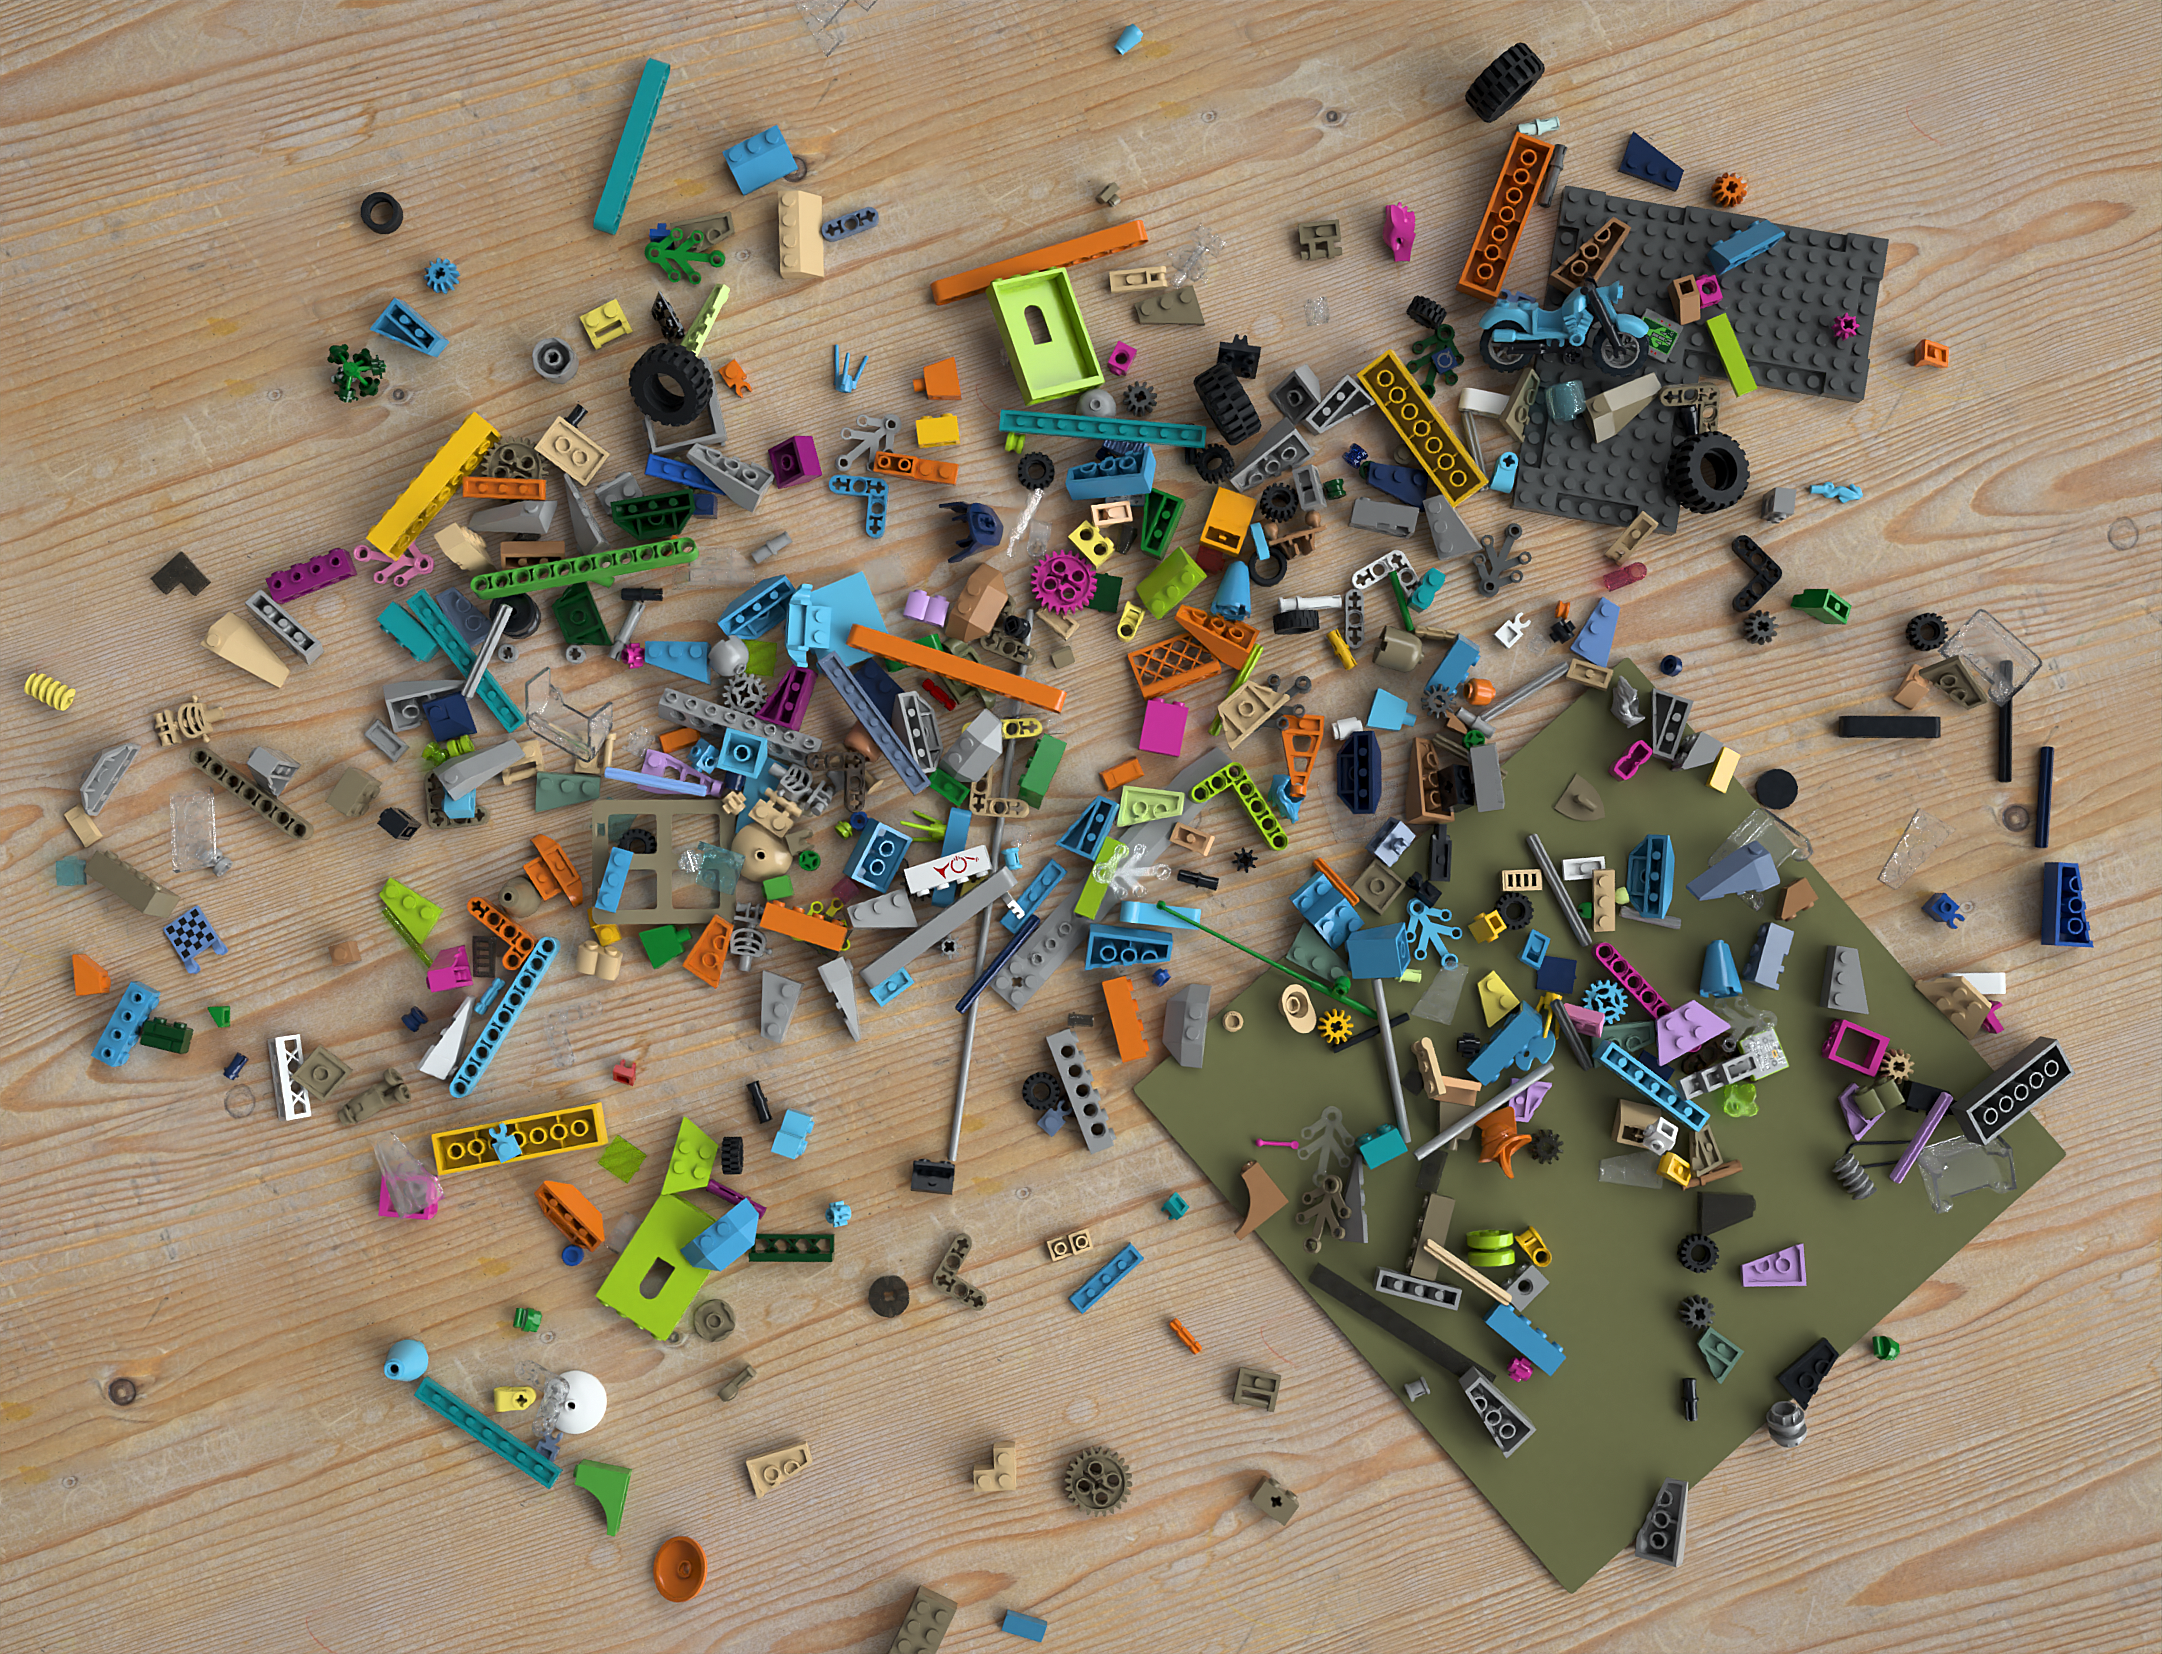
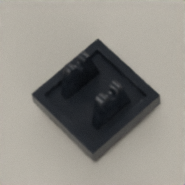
M1236 334L1232 343L1220 341L1216 364H1227L1236 377L1255 379L1261 347L1248 345L1246 335L1243 336V339H1239V335Z

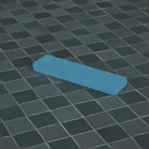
M1051 859L1016 901L1025 915L1019 919L1009 909L999 922L1015 935L1065 876L1067 871Z
M1130 1242L1068 1299L1083 1314L1144 1260V1257Z

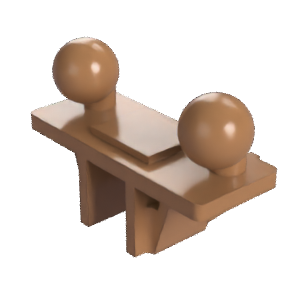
M1312 510L1305 515V522L1313 529L1293 532L1280 539L1277 538L1279 530L1274 523L1265 524L1262 530L1264 537L1270 540L1267 542V546L1277 545L1287 561L1300 554L1297 544H1293L1292 540L1300 538L1305 556L1312 554L1316 550L1315 534L1326 530L1327 527L1326 525L1320 526L1321 515L1319 512Z

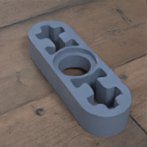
M866 207L833 219L822 226V234L827 241L836 242L874 228L879 223L878 212L872 207ZM868 213H870L871 216H874L872 217V222H869V220L866 219ZM859 216H860L861 220H863V221H862V224H863L862 226H860L859 219L857 218V217H859ZM854 220L856 227L852 230L845 227L846 221ZM840 223L844 231L843 233H841L838 224ZM832 227V229L835 230V235L831 236L830 233H828V228Z

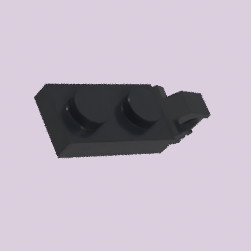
M1435 824L1434 834H1431L1429 842L1428 881L1450 882L1452 840H1450V835H1447V824Z

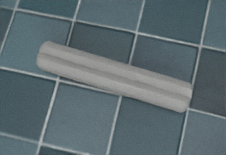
M1621 906L1619 911L1620 917L1673 929H1679L1681 926V919L1665 915L1664 919L1643 918L1636 908Z

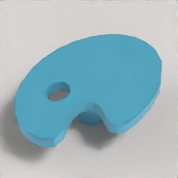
M1541 1028V1034L1536 1039L1531 1038L1525 1051L1515 1055L1516 1064L1521 1070L1528 1071L1534 1058H1538L1541 1064H1545L1550 1059L1555 1049L1556 1041L1550 1029L1547 1037L1543 1038L1544 1028ZM1526 1052H1529L1528 1057H1524Z

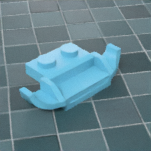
M801 584L791 596L786 610L784 646L789 658L798 667H807L806 651L809 648L829 649L831 607L811 605L809 599L812 585Z

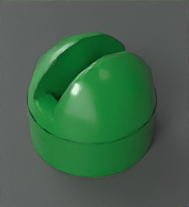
M1592 902L1580 903L1577 907L1582 908V912H1578L1579 916L1592 919Z

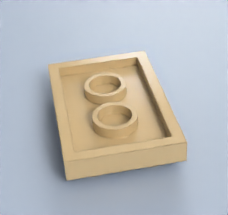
M561 416L557 417L534 448L585 487L610 455Z

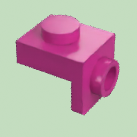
M1989 1000L1992 1006L1981 1026L1986 1032L1998 1034L2004 1028L1993 1012L2003 1005L1999 1001Z

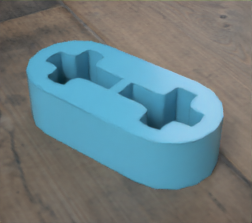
M1260 522L1250 524V532L1259 560L1270 558Z

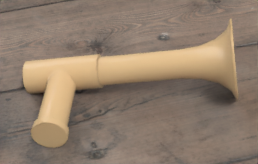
M843 743L838 744L835 748L838 752H850ZM837 756L830 760L832 767L840 763ZM855 756L854 759H845L849 764H854V767L855 764H859ZM865 770V782L868 785L867 794H870L884 780L873 778Z

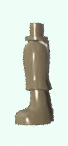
M392 1067L385 1070L383 1081L377 1085L374 1084L369 1090L352 1098L343 1106L342 1110L337 1112L344 1126L365 1120L379 1110L388 1108L394 1102L398 1101L400 1104H406L411 1101L410 1091L405 1084L400 1085L388 1095L384 1094L385 1091L403 1082V1078L397 1070Z

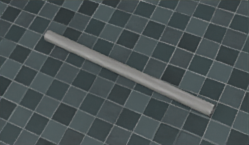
M1381 978L1371 979L1398 1130L1404 1143L1411 1142L1382 980Z
M1547 1061L1412 1152L1416 1160L1420 1161L1553 1071L1554 1067L1551 1062Z

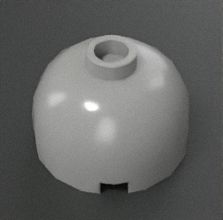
M1090 389L1079 397L1076 404V415L1114 419L1116 416V404L1113 397L1107 391Z
M736 635L728 636L730 640L726 642L723 639L719 641L708 655L710 662L707 661V664L721 676H734L741 674L746 669L749 659L748 648Z

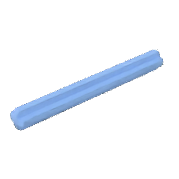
M606 767L604 773L606 778L703 797L707 793V786L612 767Z

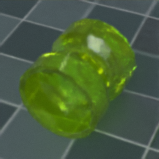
M431 741L422 753V758L426 761H432L435 767H438L451 757L449 751L442 749L435 741Z

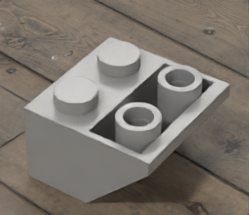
M1702 731L1690 734V736L1687 735L1681 743L1683 748L1680 754L1677 753L1671 762L1673 766L1670 771L1677 772L1714 762L1724 743Z

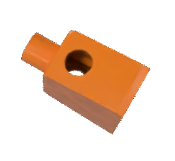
M954 357L923 367L925 378L913 380L914 391L927 390L929 400H962Z

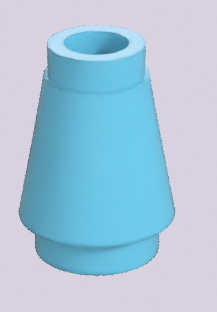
M1134 24L1126 26L1114 48L1123 56L1124 53L1141 41L1143 33Z

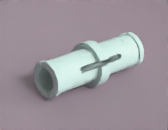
M1557 116L1543 120L1534 119L1533 122L1516 125V131L1528 136L1535 134L1539 136L1544 132L1559 130V119Z

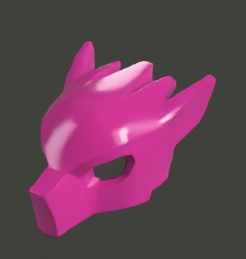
M1398 202L1397 206L1394 204L1386 205V220L1382 235L1384 242L1393 251L1394 262H1410L1411 249L1416 233H1414L1415 214L1413 211L1407 212L1408 206L1406 205L1402 208L1401 202ZM1397 237L1401 239V244L1396 241Z

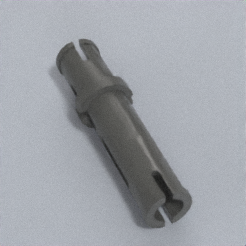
M1555 144L1537 203L1541 207L1549 208L1551 206L1558 177L1564 167L1563 160L1568 149L1565 145Z

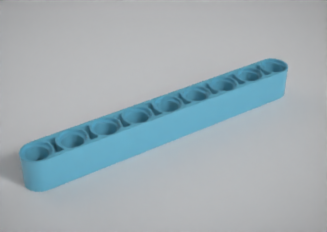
M541 938L451 1082L449 1091L453 1097L461 1098L468 1096L476 1087L558 954L561 944L557 938ZM548 940L553 943V949L550 952L545 948V943ZM537 958L542 961L540 969L534 966V961ZM525 976H529L531 979L529 987H526L523 983ZM515 993L520 996V1002L518 1005L514 1004L512 1001V997ZM504 1011L509 1014L507 1022H504L501 1018ZM493 1029L498 1032L496 1040L492 1039L490 1035ZM481 1047H485L487 1050L485 1058L480 1055ZM470 1065H474L476 1068L474 1076L469 1073ZM460 1082L465 1085L464 1093L458 1090Z

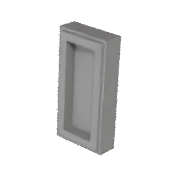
M379 719L364 733L393 762H397L409 748L402 739Z

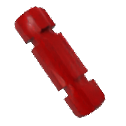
M929 678L922 683V687L927 692L929 691L930 695L940 704H944L948 711L951 712L957 706V703L952 698L949 699V696L937 685L935 686V683Z

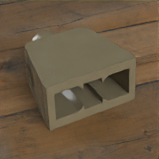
M1437 1100V1134L1439 1135L1478 1107ZM1474 1124L1446 1142L1445 1149L1457 1151L1459 1139L1469 1140Z

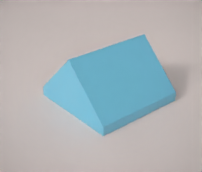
M727 727L717 768L757 779L767 760V738Z

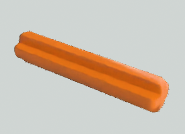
M1321 857L1313 861V867L1325 875L1331 885L1347 899L1352 907L1360 901L1357 895Z

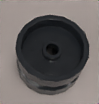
M527 593L499 597L492 600L489 609L492 623L502 604L512 607L511 615L502 632L505 636L512 639H525L537 631L541 623V611Z

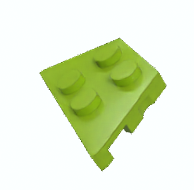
M683 1117L661 1192L662 1196L704 1188L708 1185L719 1145L687 1117Z

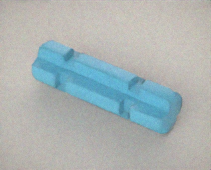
M496 977L493 980L492 986H489L481 997V1002L477 1003L474 1007L478 1014H485L488 1006L492 1004L500 993L499 990H502L505 986V981L501 978Z

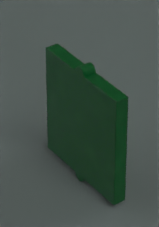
M1096 573L1093 578L1097 579V584L1094 585L1097 589L1096 592H1091L1094 594L1093 600L1088 599L1089 605H1083V607L1095 609L1098 612L1117 613L1123 578L1111 576L1108 573Z

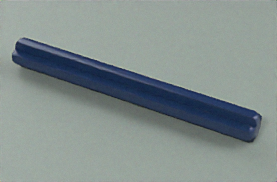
M2050 746L2041 748L2035 847L2048 848L2054 762V747Z

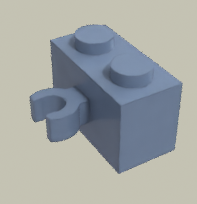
M1390 816L1366 845L1365 849L1384 865L1391 867L1392 864L1397 862L1402 852L1411 845L1416 835L1400 820Z

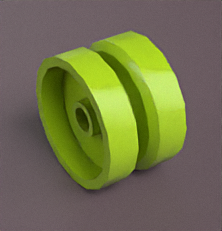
M1490 1229L1472 1231L1466 1234L1467 1245L1475 1248L1467 1253L1469 1265L1482 1267L1503 1266L1515 1262L1514 1251L1507 1248L1514 1243L1512 1231Z

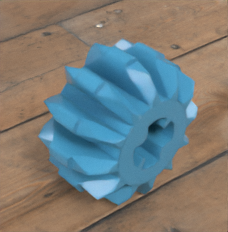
M437 258L436 264L429 261L431 267L425 268L428 274L424 276V279L428 281L427 286L430 289L433 288L436 293L442 291L444 294H447L448 288L454 291L455 288L452 285L459 284L456 278L460 276V273L456 271L457 266L454 263L450 264V261L446 258L444 261Z

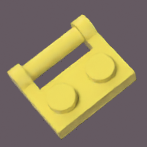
M617 299L580 316L596 350L602 348L603 344L625 333L633 332ZM619 322L622 323V326L597 338L596 334Z

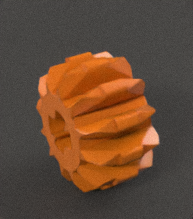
M1726 172L1722 177H1717L1715 180L1716 184H1713L1711 190L1714 191L1711 197L1717 198L1715 203L1719 204L1721 202L1723 208H1726L1728 205L1734 208L1736 203L1741 204L1743 197L1747 195V191L1744 190L1747 183H1741L1743 176L1737 179L1735 172L1730 176Z

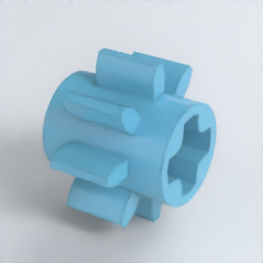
M843 1201L829 1203L830 1208H827L825 1212L827 1222L833 1223V1227L847 1225V1220L851 1218L850 1207L846 1204L844 1205Z

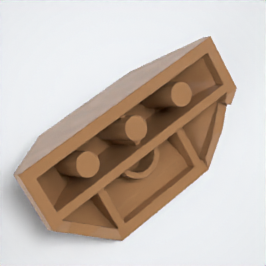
M982 563L972 573L950 613L946 636L968 643L990 634L1009 598L1001 571Z

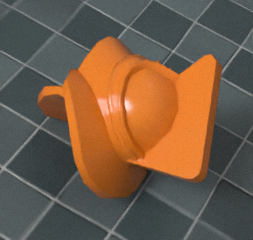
M1508 1106L1489 1113L1477 1121L1475 1125L1483 1129L1481 1134V1146L1483 1149L1478 1162H1498L1505 1176L1513 1179L1511 1155L1531 1142L1532 1138L1527 1134H1517L1515 1110L1513 1107Z

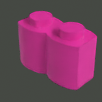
M1643 740L1634 742L1626 747L1622 757L1616 759L1610 765L1608 772L1618 782L1627 780L1636 773L1639 765L1645 763L1650 758L1653 750Z

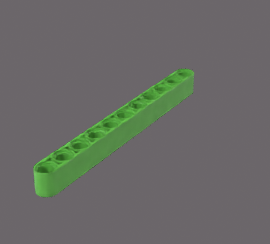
M684 537L478 575L472 579L470 587L479 599L488 600L688 563L698 558L699 550L692 538ZM693 547L690 552H684L685 548ZM666 551H672L669 556H663ZM645 555H652L650 559L643 560ZM631 558L629 563L622 564L624 559ZM605 562H610L608 567L602 568ZM584 566H590L587 571H581ZM563 570H569L566 575H561ZM548 573L545 579H540L543 574ZM528 577L526 582L520 583L522 578ZM507 581L505 586L499 587L501 582ZM486 585L484 590L478 591L480 586Z

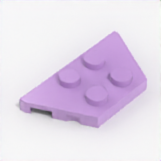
M1695 1000L1684 1003L1655 1020L1657 1031L1656 1046L1658 1047L1657 1064L1663 1066L1731 1028L1730 1024Z

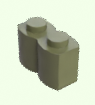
M1881 1076L1874 1080L1875 1084L1869 1087L1864 1085L1854 1090L1855 1094L1851 1096L1865 1120L1876 1117L1886 1110L1905 1102L1891 1077Z

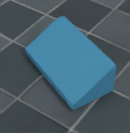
M1007 1609L1001 1631L1042 1642L1047 1628V1621Z

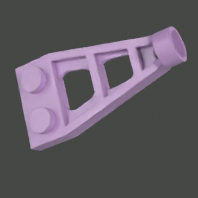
M647 749L641 773L663 777L665 768L671 766L680 772L679 781L685 782L687 774L694 775L700 778V785L707 786L706 795L721 797L724 789L723 781L714 780L669 754ZM641 784L637 786L638 789L656 794H687Z

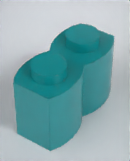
M1434 567L1428 570L1420 578L1418 588L1410 594L1407 606L1418 613L1427 609L1434 600L1435 592L1443 586L1446 575Z

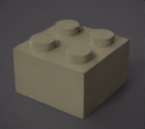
M348 767L325 802L346 816H363L369 809L368 804L371 799L377 797L380 793L381 788L379 787L382 782L361 769Z

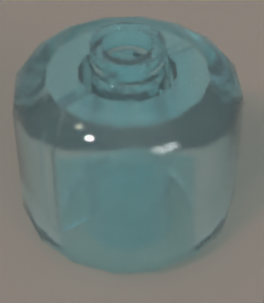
M1575 379L1546 387L1543 391L1548 415L1551 419L1563 418L1564 422L1576 419L1577 414L1586 410V397L1581 380Z

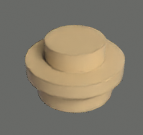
M1229 1011L1224 1015L1222 1023L1226 1030L1236 1032L1241 1029L1243 1018L1240 1013Z

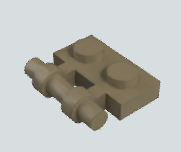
M1339 219L1298 224L1300 246L1308 245V251H1301V260L1309 259L1314 261L1316 258L1322 257L1332 259L1335 256L1342 255V247L1334 248L1333 243L1341 241ZM1326 243L1327 249L1316 250L1315 244Z

